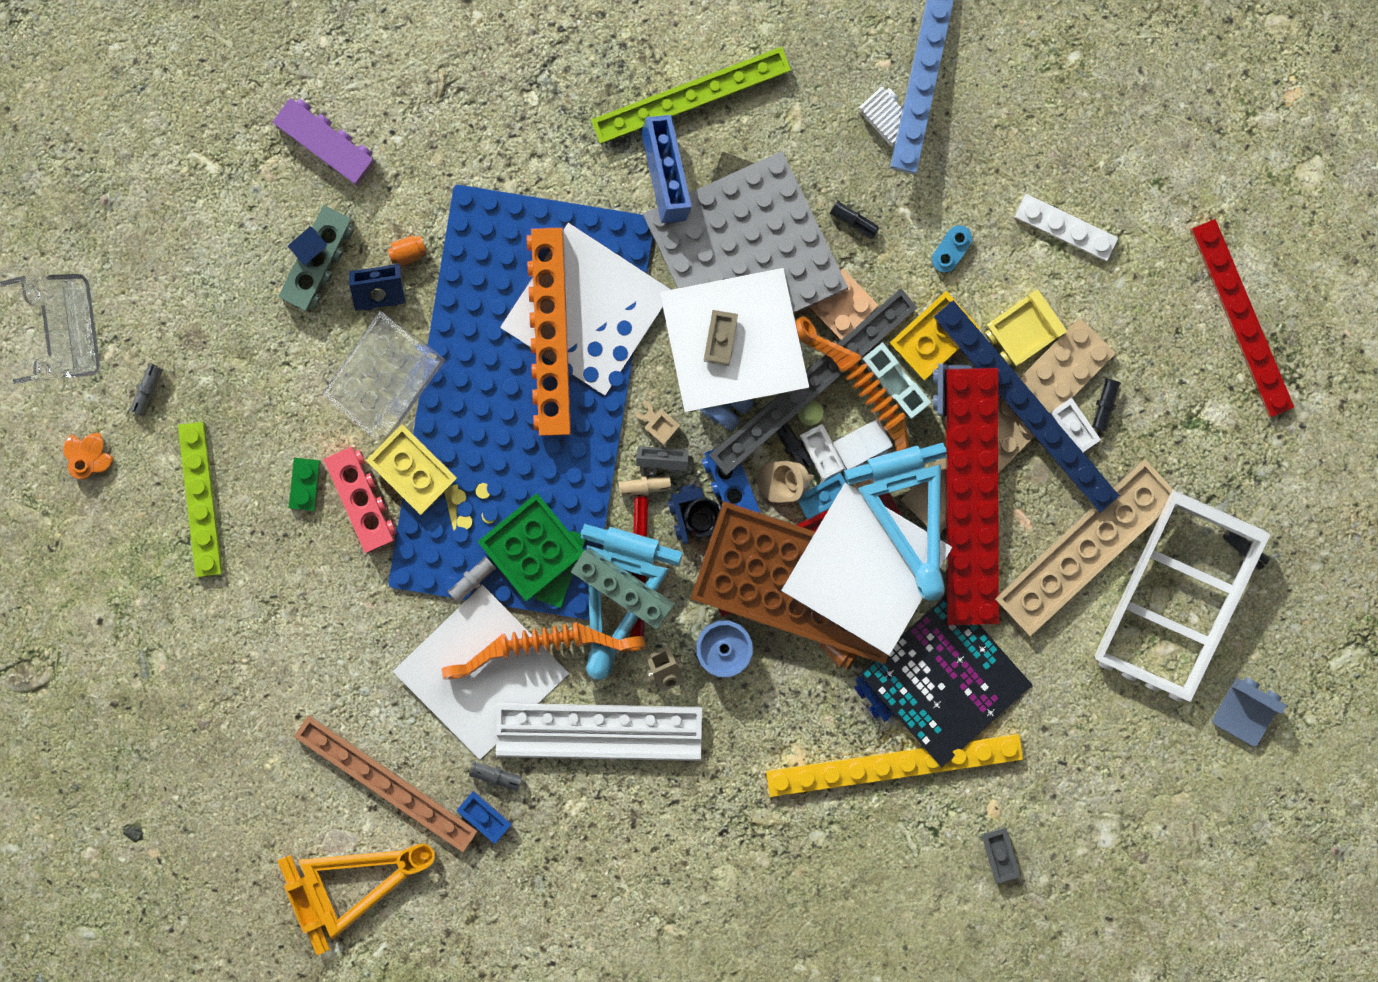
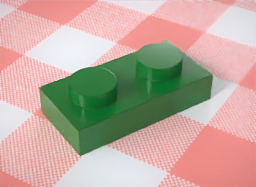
M294 457L288 508L315 511L321 460Z

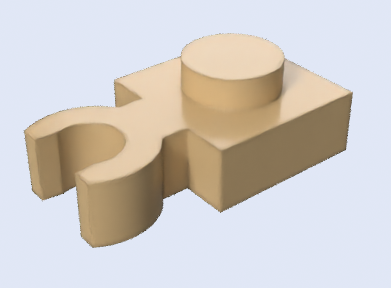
M644 400L642 403L647 406L648 412L645 415H641L635 411L634 414L638 419L649 422L645 429L664 445L680 427V424L662 409L655 414L652 405Z

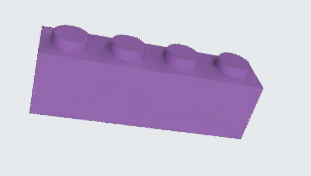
M290 97L272 123L358 186L376 163L371 158L373 152L362 144L359 147L352 144L350 141L353 138L342 129L338 132L330 127L332 122L322 114H319L318 117L309 112L312 107L299 98L296 102Z

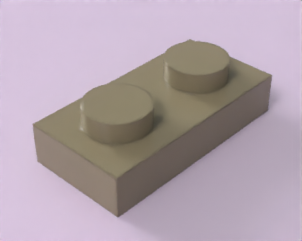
M712 310L704 362L725 366L730 365L738 314Z

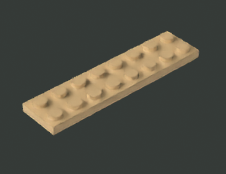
M1143 459L1113 487L1120 495L1101 513L1093 506L996 598L1001 607L1028 636L1034 634L1161 515L1173 488L1146 459Z

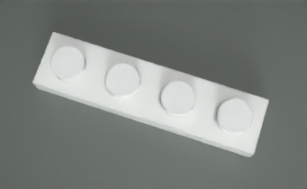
M1028 194L1024 195L1014 216L1015 219L1105 262L1108 261L1118 240V237Z

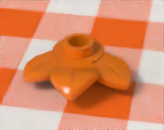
M100 433L89 434L82 441L72 434L66 439L63 453L69 461L68 471L73 478L83 480L90 477L92 473H102L110 467L113 457L102 453L104 442ZM84 463L85 467L82 470H78L76 465Z

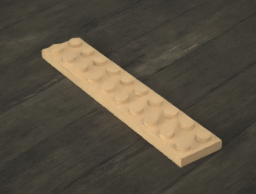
M1079 317L1067 329V332L1061 335L1020 379L1051 414L1057 407L1073 398L1116 352ZM1001 397L998 399V473L1034 437ZM946 458L939 459L934 464V466L941 464L940 532L946 527ZM928 482L913 486L900 501L927 526Z

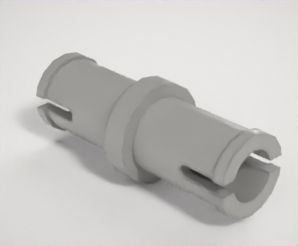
M484 557L470 572L466 571L463 574L464 577L447 592L460 603L474 588L478 589L481 586L479 583L496 567Z

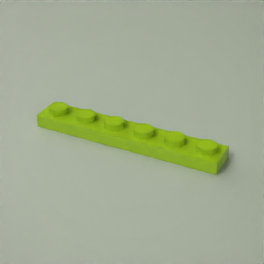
M205 422L179 424L178 433L195 577L223 574Z

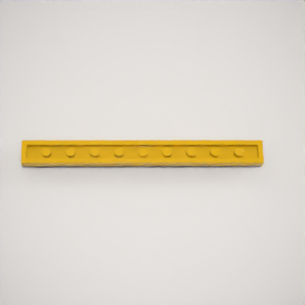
M1020 734L972 740L962 750H954L955 756L942 768L923 747L767 770L769 795L774 797L1023 760Z

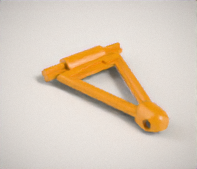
M421 843L400 851L301 859L299 863L305 875L304 877H300L292 855L285 856L277 861L287 883L283 887L303 933L307 932L316 955L330 950L321 927L322 925L326 926L329 936L333 940L407 877L428 868L435 859V852L430 845ZM386 864L398 865L399 869L339 919L337 918L318 871Z

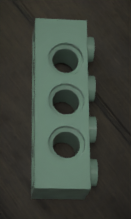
M325 205L322 206L313 228L323 240L324 234L329 230H333L336 233V239L334 242L327 244V247L321 252L325 257L323 265L315 267L311 264L307 268L298 258L296 259L278 296L279 298L307 312H310L311 308L315 309L321 298V295L318 293L322 285L327 286L332 276L330 269L334 262H339L344 249L341 248L345 239L349 240L354 232L353 219ZM311 276L313 278V286L308 290H304L301 287V281L304 277Z
M590 547L584 550L571 573L656 629L664 623L675 606V603Z

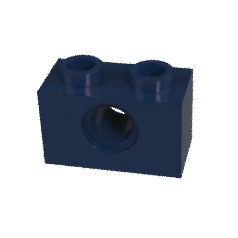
M400 264L349 271V286L355 311L372 310L384 306L393 307L406 303V288Z

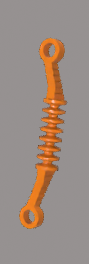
M802 316L797 319L795 324L799 340L831 357L838 365L841 373L849 370L850 373L846 380L849 381L855 378L856 382L852 386L853 389L861 386L863 388L858 394L859 397L869 396L865 401V405L874 403L875 405L871 412H881L877 420L887 419L883 428L895 440L896 450L909 448L905 413L895 414L899 405H888L893 397H882L887 389H876L880 380L870 381L874 372L864 373L868 364H857L862 356L817 336L814 325L806 317Z
M578 622L573 623L572 631H569L567 625L563 624L562 632H559L555 625L553 626L552 634H549L547 628L543 627L542 635L540 636L536 628L532 630L531 637L528 636L526 630H523L521 639L518 638L516 632H512V638L508 640L504 633L466 664L443 667L441 669L442 677L444 680H451L469 676L491 659L503 657L508 659L510 650H513L515 656L519 657L520 649H523L527 656L530 654L531 647L534 648L536 654H539L542 645L546 652H550L551 644H554L556 650L559 651L561 642H564L566 648L570 649L571 641H574L577 648L581 647V645L596 643L620 652H630L646 648L645 637L637 636L618 640L583 626Z

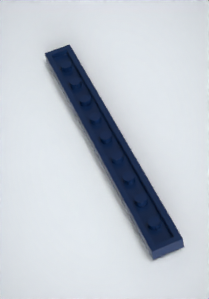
M954 300L933 317L976 368H998V395L1099 513L1120 496Z

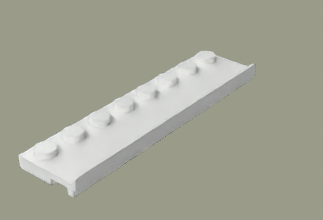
M497 703L496 757L701 761L702 707Z

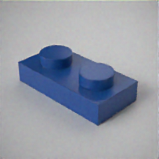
M474 790L456 810L494 844L512 825L507 818Z

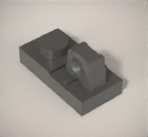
M638 446L636 466H640L641 476L656 477L658 468L668 469L671 472L687 471L689 450Z

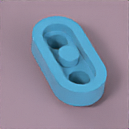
M961 225L952 227L933 253L932 265L938 272L948 273L952 271L972 242V234L967 227ZM956 234L964 236L962 243H958L955 240ZM942 255L949 256L950 262L948 264L941 262Z

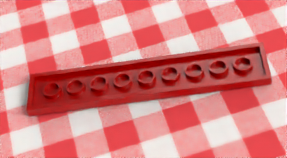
M998 368L945 369L947 451L946 544L952 547L946 557L947 625L999 624V603L996 600L999 596Z

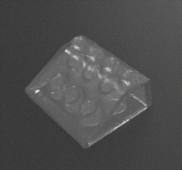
M380 311L322 394L371 437L386 441L398 428L446 359L409 330Z

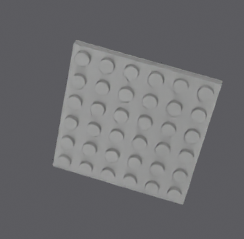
M783 151L690 192L689 197L692 208L686 221L661 223L658 207L643 213V217L677 289L783 268L793 314L848 290V286Z

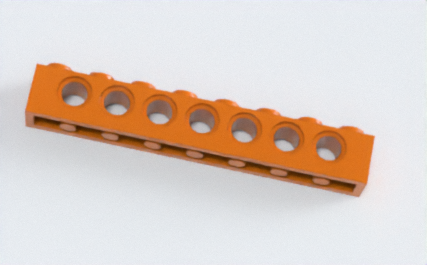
M531 229V235H527V251H532V261H528V277L533 276V287H529V302H534V312H530V328H535V338H531V354L536 353V364H532V379H537V389L533 390V405H538V415H534V431H539V436L571 435L563 229ZM542 249H550L553 252V257L550 261L542 262L539 260V252ZM545 274L552 275L554 278L553 285L549 288H544L539 283L540 278ZM545 300H551L555 304L553 312L549 314L543 313L540 308ZM547 325L553 326L556 330V334L552 339H544L542 337V329ZM547 351H553L557 355V360L552 365L543 363L542 357ZM547 377H555L557 379L558 385L555 390H545L543 383ZM550 402L556 403L559 407L557 415L553 417L547 416L544 411L546 404Z

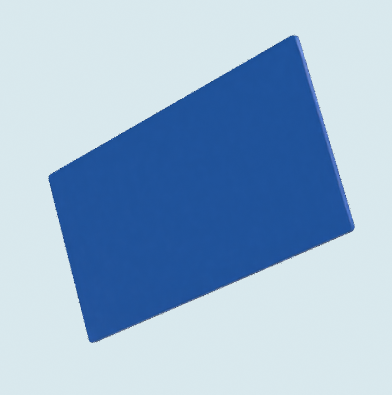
M465 185L454 186L413 435L458 478L452 485L458 484V489L465 492L466 500L457 505V519L459 516H470L472 525L468 529L458 527L456 519V529L453 530L448 503L444 493L422 515L402 497L389 577V586L391 588L453 598L447 591L464 577L463 574L466 571L470 572L486 557L496 569L479 584L483 585L503 606L579 619H588L590 617L588 583L573 574L561 608L534 599L535 595L525 601L477 541L536 493L541 496L569 532L575 531L581 534L584 524L605 529L633 353L621 372L613 371L609 374L608 379L611 387L606 395H603L572 374L573 367L568 363L571 435L539 436V431H534V415H538V405H533V390L537 389V379H532V364H536V353L531 354L530 346L500 327L533 278V276L528 277V261H532V251H527V235H531V229L562 228L564 230L569 223L647 274L653 236L643 215ZM542 249L539 252L538 257L540 261H544L550 249ZM636 301L625 308V310H632L636 306ZM622 320L617 324V331L620 335H628L632 331V325L629 321ZM607 322L597 328L596 331H603L607 326ZM593 341L588 345L587 351L591 356L597 357L602 353L603 347L599 342ZM577 343L568 349L569 353L576 350ZM619 345L613 349V357L616 360L622 361L627 358L628 351L624 346ZM545 356L542 357L544 364H554L553 361ZM587 367L583 372L584 379L588 382L595 381L599 375L598 370L594 367ZM547 377L543 383L547 391L555 390L558 385L555 377ZM554 402L546 404L544 408L545 414L549 417L557 415L559 411L558 405ZM481 483L487 484V492L490 494L489 497L484 499L476 495V487ZM482 512L484 519H486L487 521H495L493 523L484 522L482 519ZM585 540L583 545L584 550L587 549V545L602 548V544ZM474 588L463 600H467L477 589Z

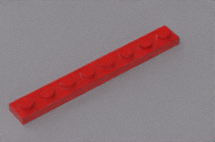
M1216 218L1190 229L1268 416L1273 417L1294 408V404Z

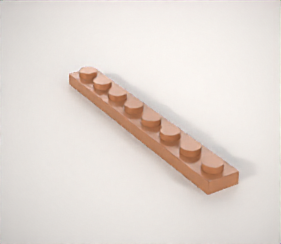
M311 715L307 716L294 735L296 739L460 851L464 852L478 830Z

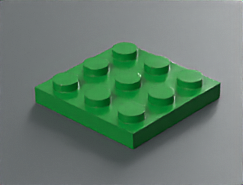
M538 493L477 541L525 601L573 564L584 552L581 545Z

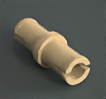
M669 475L653 478L641 476V479L618 481L620 498L642 494L646 497L649 496V493L671 491Z

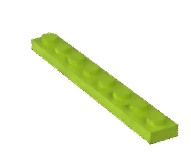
M781 46L591 119V122L601 145L642 129L646 117L665 115L674 117L789 73L791 68Z

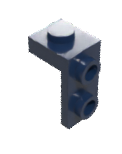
M695 484L680 487L681 493L671 495L672 500L668 501L671 516L676 515L679 524L674 526L677 541L683 540L684 545L689 544L679 503L704 497L702 488L696 489Z

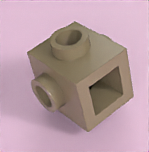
M669 646L645 656L650 666V670L647 671L652 685L658 684L661 692L685 682L681 673L685 671L684 665L680 657L674 658Z

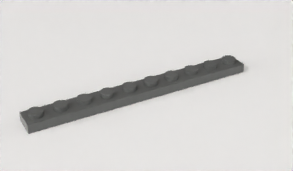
M900 288L843 337L837 345L863 356L918 307ZM824 354L806 370L809 388L779 393L708 455L724 475L733 470L842 374L838 365L831 357Z

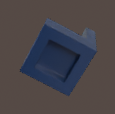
M312 226L307 228L288 245V248L307 268L315 262L314 258L327 247L325 241Z

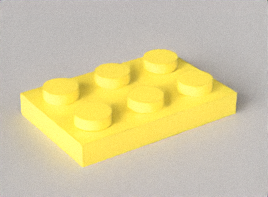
M403 424L366 460L420 515L458 479Z

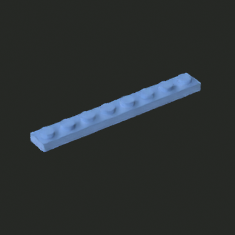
M926 0L889 169L915 175L917 172L954 0Z

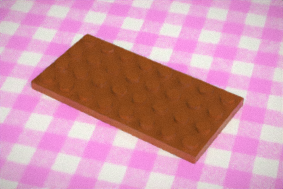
M723 501L690 599L886 664L888 654L781 591L816 532Z

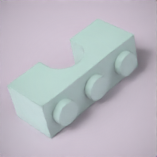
M883 342L861 359L863 364H868L867 369L870 372H874L873 376L875 379L880 380V385L887 389L888 395L893 397V401L899 405V408L908 419H912L931 403L918 385L902 370L897 359Z

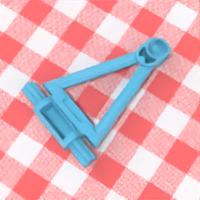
M943 443L919 449L918 446H913L868 459V464L844 470L848 485L869 479L873 480V484L859 487L858 490L915 574V581L920 595L928 601L940 599L944 594L945 587L940 571L941 464L926 469L924 464L947 457V451ZM928 482L927 563L923 564L878 496Z
M584 524L581 531V539L604 545V549L587 545V549L589 547L624 570L650 577L646 585L655 591L670 569L656 565L654 561L657 560L679 567L682 560L683 552L661 546L658 540L610 527L608 530ZM588 584L590 628L603 633L601 592ZM628 611L612 638L618 640L625 639L639 617ZM596 643L591 644L586 667L588 675L595 680L605 679L612 671L615 655L618 650Z

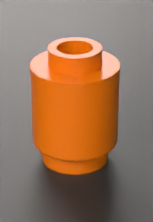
M412 235L392 242V248L388 249L392 264L398 263L401 266L421 260L422 256L427 255L421 236L414 237Z

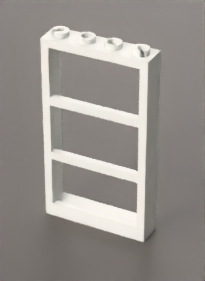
M1172 489L1094 655L1096 660L1099 661L1098 665L1109 671H1112L1113 668L1122 671L1121 675L1131 681L1135 682L1137 678L1145 681V686L1156 692H1159L1160 689L1169 692L1168 696L1178 702H1182L1183 699L1191 702L1270 534ZM1174 506L1253 541L1233 585L1154 550ZM1150 558L1228 592L1208 636L1130 602ZM1125 610L1204 644L1184 687L1106 653Z

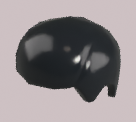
M709 498L696 499L690 503L684 511L683 517L687 531L698 538L711 537L720 512L719 504Z

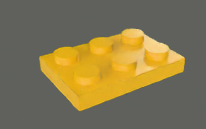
M947 291L889 343L923 381L934 372V369L938 368V363H944L959 349L933 318L954 300ZM955 301V303L961 308V310H962V311L967 315V317L973 322V324L978 328V330H980L981 328L978 326V324H977V323L966 313V311Z

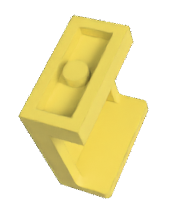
M1038 289L985 326L987 329L985 335L992 345L997 343L1002 350L999 353L1008 365L1011 364L1014 368L1067 332Z

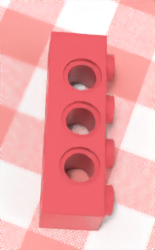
M351 446L324 458L323 460L364 552L368 553L395 541L396 528L392 520L387 521L384 515V511L387 508L382 497H376L373 490L376 487V483L371 473L366 474L363 464H366L361 450L356 451L355 447ZM350 468H354L358 472V478L353 483L348 482L345 477L346 471ZM361 491L365 492L369 498L365 506H360L356 502V495ZM370 515H375L379 520V525L374 530L369 529L366 525V519Z

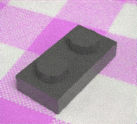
M1002 827L982 833L981 837L995 883L999 884L1021 877L1007 828Z

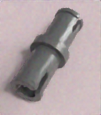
M148 363L141 383H138L136 386L138 391L129 411L145 416L152 396L156 395L157 391L155 388L164 371L163 368H158L157 365Z
M473 761L469 777L490 782L491 786L499 785L516 792L522 780L521 775L503 771L499 766L494 768Z

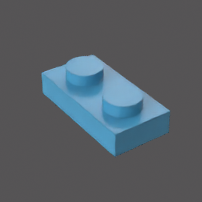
M841 473L809 489L797 500L807 520L831 507L844 483H846Z

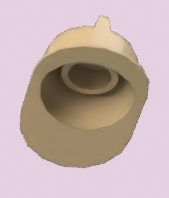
M770 462L764 464L759 470L757 483L760 492L769 501L777 503L793 502L799 500L802 494L808 490L810 480L814 476L808 474L806 468L797 462Z

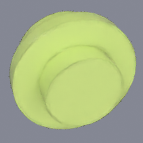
M812 400L798 412V417L805 425H815L823 417V408L817 401Z

